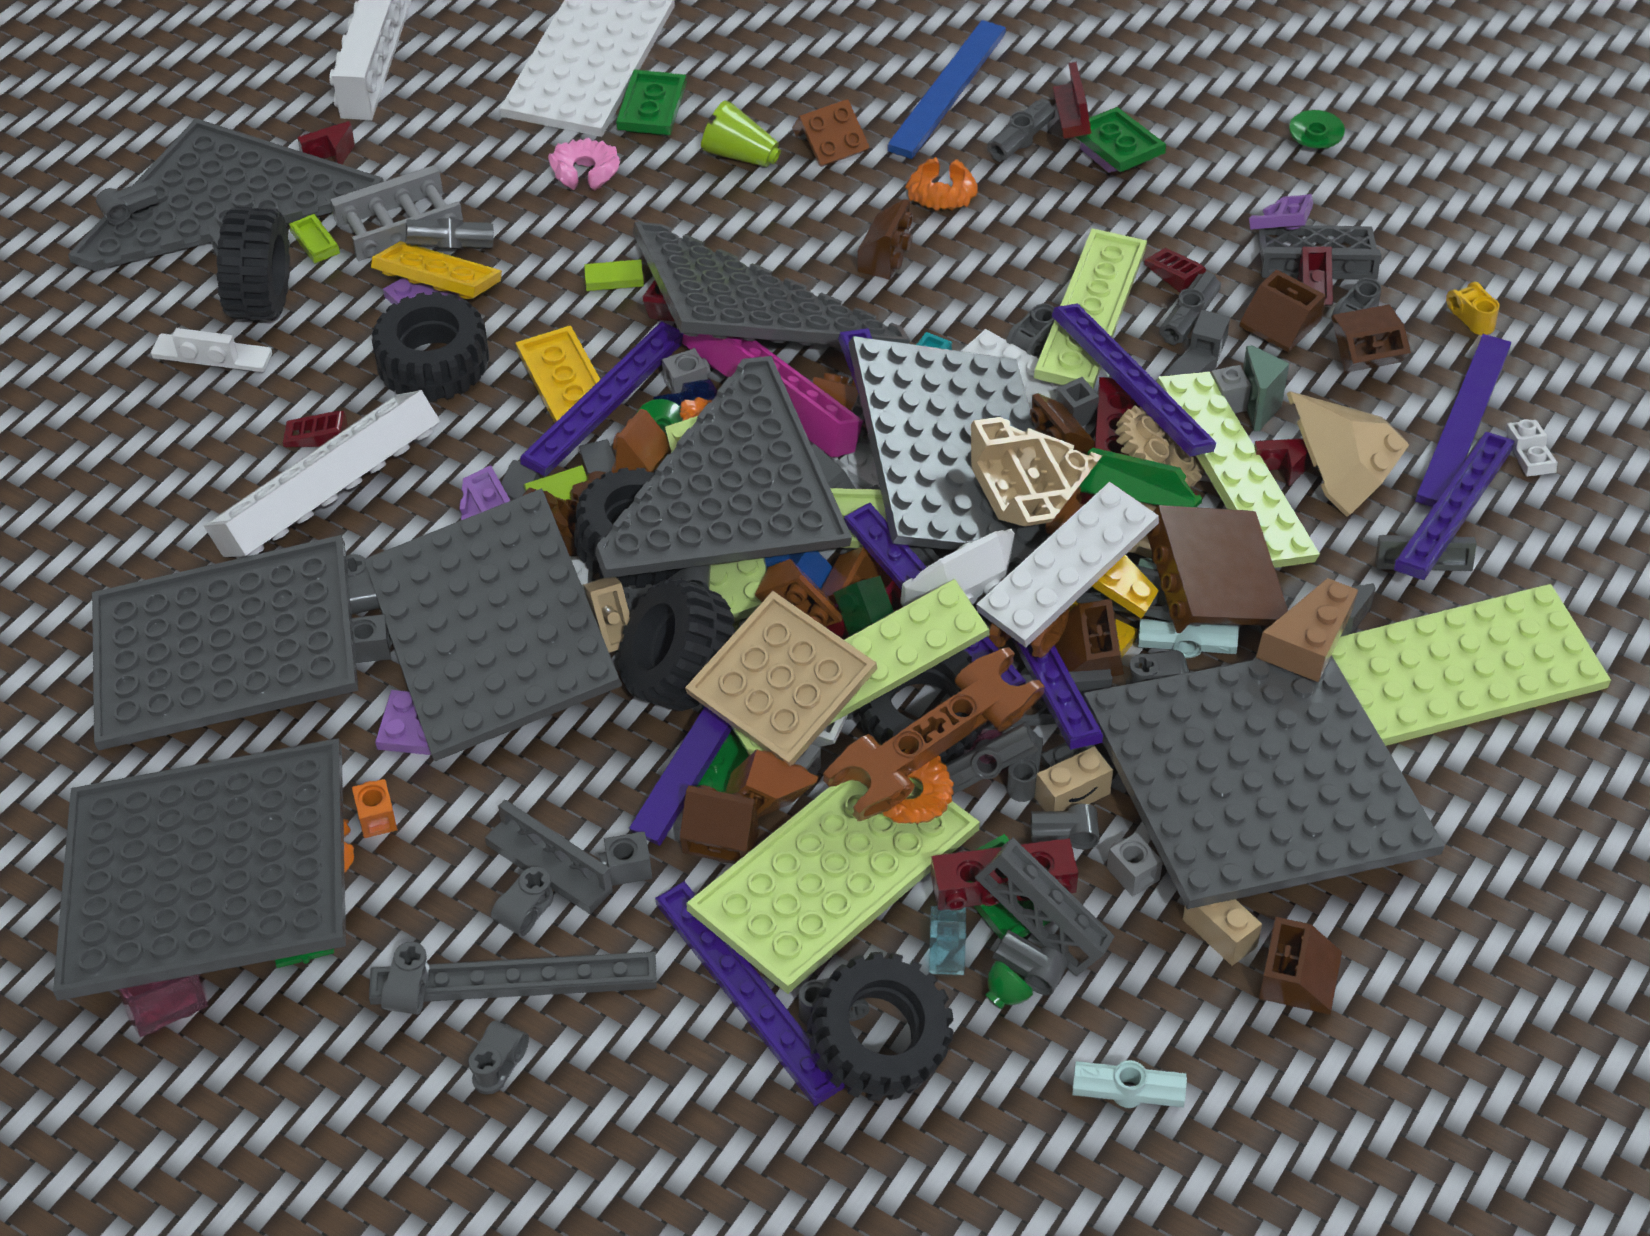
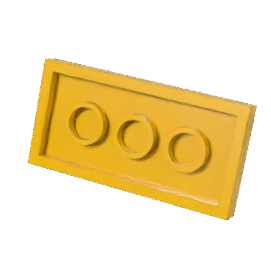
M402 241L373 256L371 268L382 271L384 275L401 276L407 278L411 283L428 284L433 286L435 290L452 291L466 299H473L499 283L502 270L416 245L406 244Z
M571 325L515 342L516 350L554 423L601 380Z

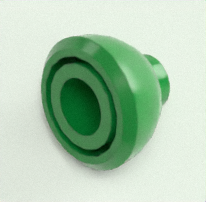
M1001 961L994 962L988 974L989 991L985 996L999 1009H1002L1005 1005L1021 1004L1033 996V989Z

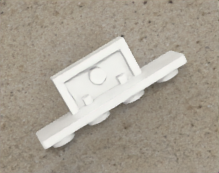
M176 328L173 335L160 334L151 355L152 358L264 372L271 358L272 350L270 347L235 343L233 335Z

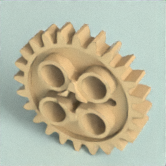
M1135 405L1132 409H1128L1116 423L1118 428L1115 430V433L1120 436L1116 441L1124 445L1121 449L1122 453L1129 454L1132 457L1180 467L1187 476L1185 482L1189 487H1193L1202 478L1205 470L1196 456L1190 457L1141 407L1138 408Z

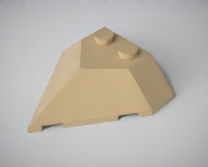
M1289 391L1287 397L1290 405L1295 404L1300 417L1297 423L1314 467L1318 466L1324 481L1321 484L1323 493L1347 517L1384 482L1408 448L1409 443L1381 416Z
M1001 417L974 420L971 423L972 470L997 518L1026 527L1052 522L1102 457V455L1094 452L1086 455L1073 450L1074 445L1030 428L1026 432L1010 426L1009 420Z

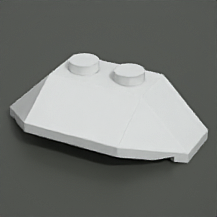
M1012 529L992 532L934 562L922 570L914 579L911 578L902 583L901 604L904 607L953 579L957 581L972 605L979 602L1007 576L1015 533Z

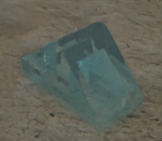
M931 906L929 973L964 975L966 908L938 911L937 906Z

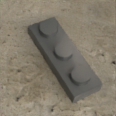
M1379 535L1375 560L1377 569H1394L1396 559L1412 536ZM1453 537L1432 570L1473 571L1477 545L1475 537Z

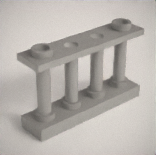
M436 165L330 199L334 221L337 226L341 227L350 224L356 236L352 237L358 261L373 257L400 241L406 243L407 219L437 221V219L446 218L463 220L459 201L446 205L440 193H443L440 171ZM429 197L436 209L420 214L413 202ZM403 206L409 218L394 223L387 211ZM376 215L383 227L367 232L361 220Z

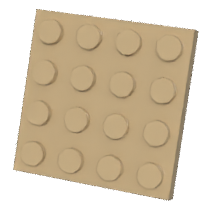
M772 591L685 689L687 694L766 751L773 753L776 758L791 766L794 765L878 668L875 661Z

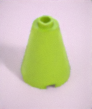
M726 100L721 102L712 114L716 116L713 123H708L705 128L701 148L707 153L768 167L770 163L774 165L781 153V149L778 148L779 142L733 103Z

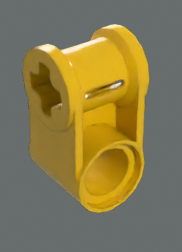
M1471 282L1467 288L1459 291L1451 290L1447 293L1446 301L1449 310L1464 322L1473 333L1489 335L1494 332L1499 312V302L1487 293L1480 283Z

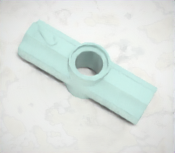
M1140 619L1138 647L1178 650L1184 654L1185 658L1197 657L1201 652L1236 654L1238 626L1205 623L1195 626L1189 624L1181 633H1176L1173 621Z
M1132 1060L1124 1061L1118 1066L1076 1061L1072 1095L1112 1099L1118 1105L1125 1108H1134L1141 1103L1184 1108L1187 1077L1185 1073L1145 1069L1139 1062ZM1131 1082L1134 1083L1136 1086L1129 1087L1124 1085L1123 1083Z

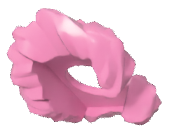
M590 138L579 139L577 142L572 139L569 144L567 142L563 144L558 143L554 153L548 155L550 165L555 172V177L564 186L575 190L578 186V174L574 168V163L578 166H594L588 172V184L593 191L600 189L615 175L620 163L615 146L606 145L603 140L600 142L597 140L591 141Z

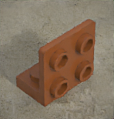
M848 99L800 115L792 127L796 137L806 135L821 167L869 149L868 142Z

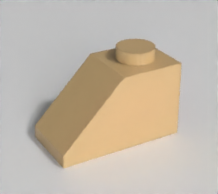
M616 577L583 584L587 600L609 653L619 650L620 642H623L624 634L622 632L624 626L630 620L622 583Z

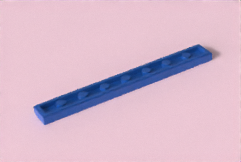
M984 20L980 21L889 141V152L910 159L914 158L1005 36L1006 27Z

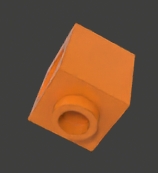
M385 779L368 781L352 787L364 839L398 830Z

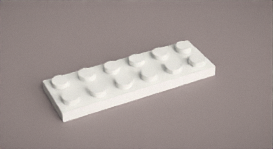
M1109 482L976 604L977 612L1024 647H1027L1158 525L1159 515Z

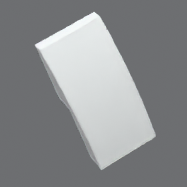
M1526 419L1520 422L1507 423L1508 437L1515 441L1513 451L1525 475L1528 477L1556 473L1558 462L1546 447L1547 434L1537 420Z

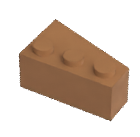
M1327 578L1263 631L1256 658L1319 682L1351 616L1358 589Z

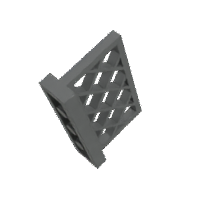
M1302 225V227L1293 230L1285 229V227L1257 229L1262 261V277H1269L1277 269L1292 278H1298L1301 248L1317 247L1312 244L1316 241L1322 244L1320 247L1332 246V279H1378L1381 252L1376 247L1372 226ZM1268 235H1277L1278 237L1274 239ZM1296 235H1304L1306 238L1302 239ZM1325 236H1333L1335 238L1331 240ZM1354 236L1366 237V238H1364V239H1362V240H1359V239L1355 238ZM1288 241L1294 245L1290 247L1284 244V242ZM1345 242L1351 246L1347 248L1341 244Z

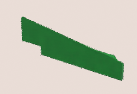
M1092 448L1088 451V455L1090 452L1102 455V457L1080 484V492L1097 494L1106 484L1111 482L1138 502L1182 507H1197L1202 503L1201 495H1195L1185 482L1187 476L1180 467Z

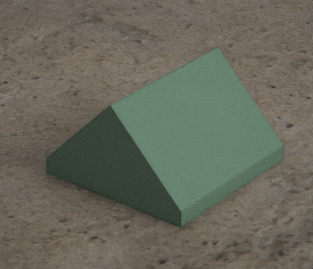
M1250 345L1246 346L1243 371L1251 384L1247 412L1253 431H1260L1282 407L1289 363Z

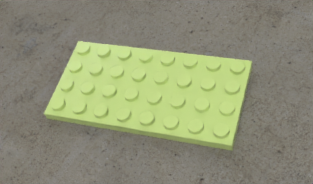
M1551 584L1341 636L1332 653V657L1385 746L1608 688L1611 682L1607 672Z
M909 778L915 787L906 799H914L921 795L923 786L917 779ZM849 780L838 786L829 787L688 901L687 911L789 994L931 872V856L953 853L979 831L980 821L956 803L951 802L947 806V811L942 816L934 818L927 823H896L891 818L885 817L883 813L858 822L852 815L854 813L853 806L868 789L860 781Z

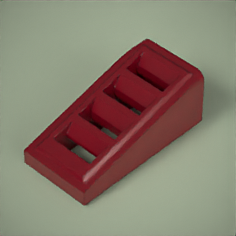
M1167 248L1144 260L1145 266L1178 292L1188 289L1198 274L1206 272V268L1200 263Z
M333 411L287 421L283 447L322 446L347 429L348 424L345 411ZM293 431H299V435L293 436Z

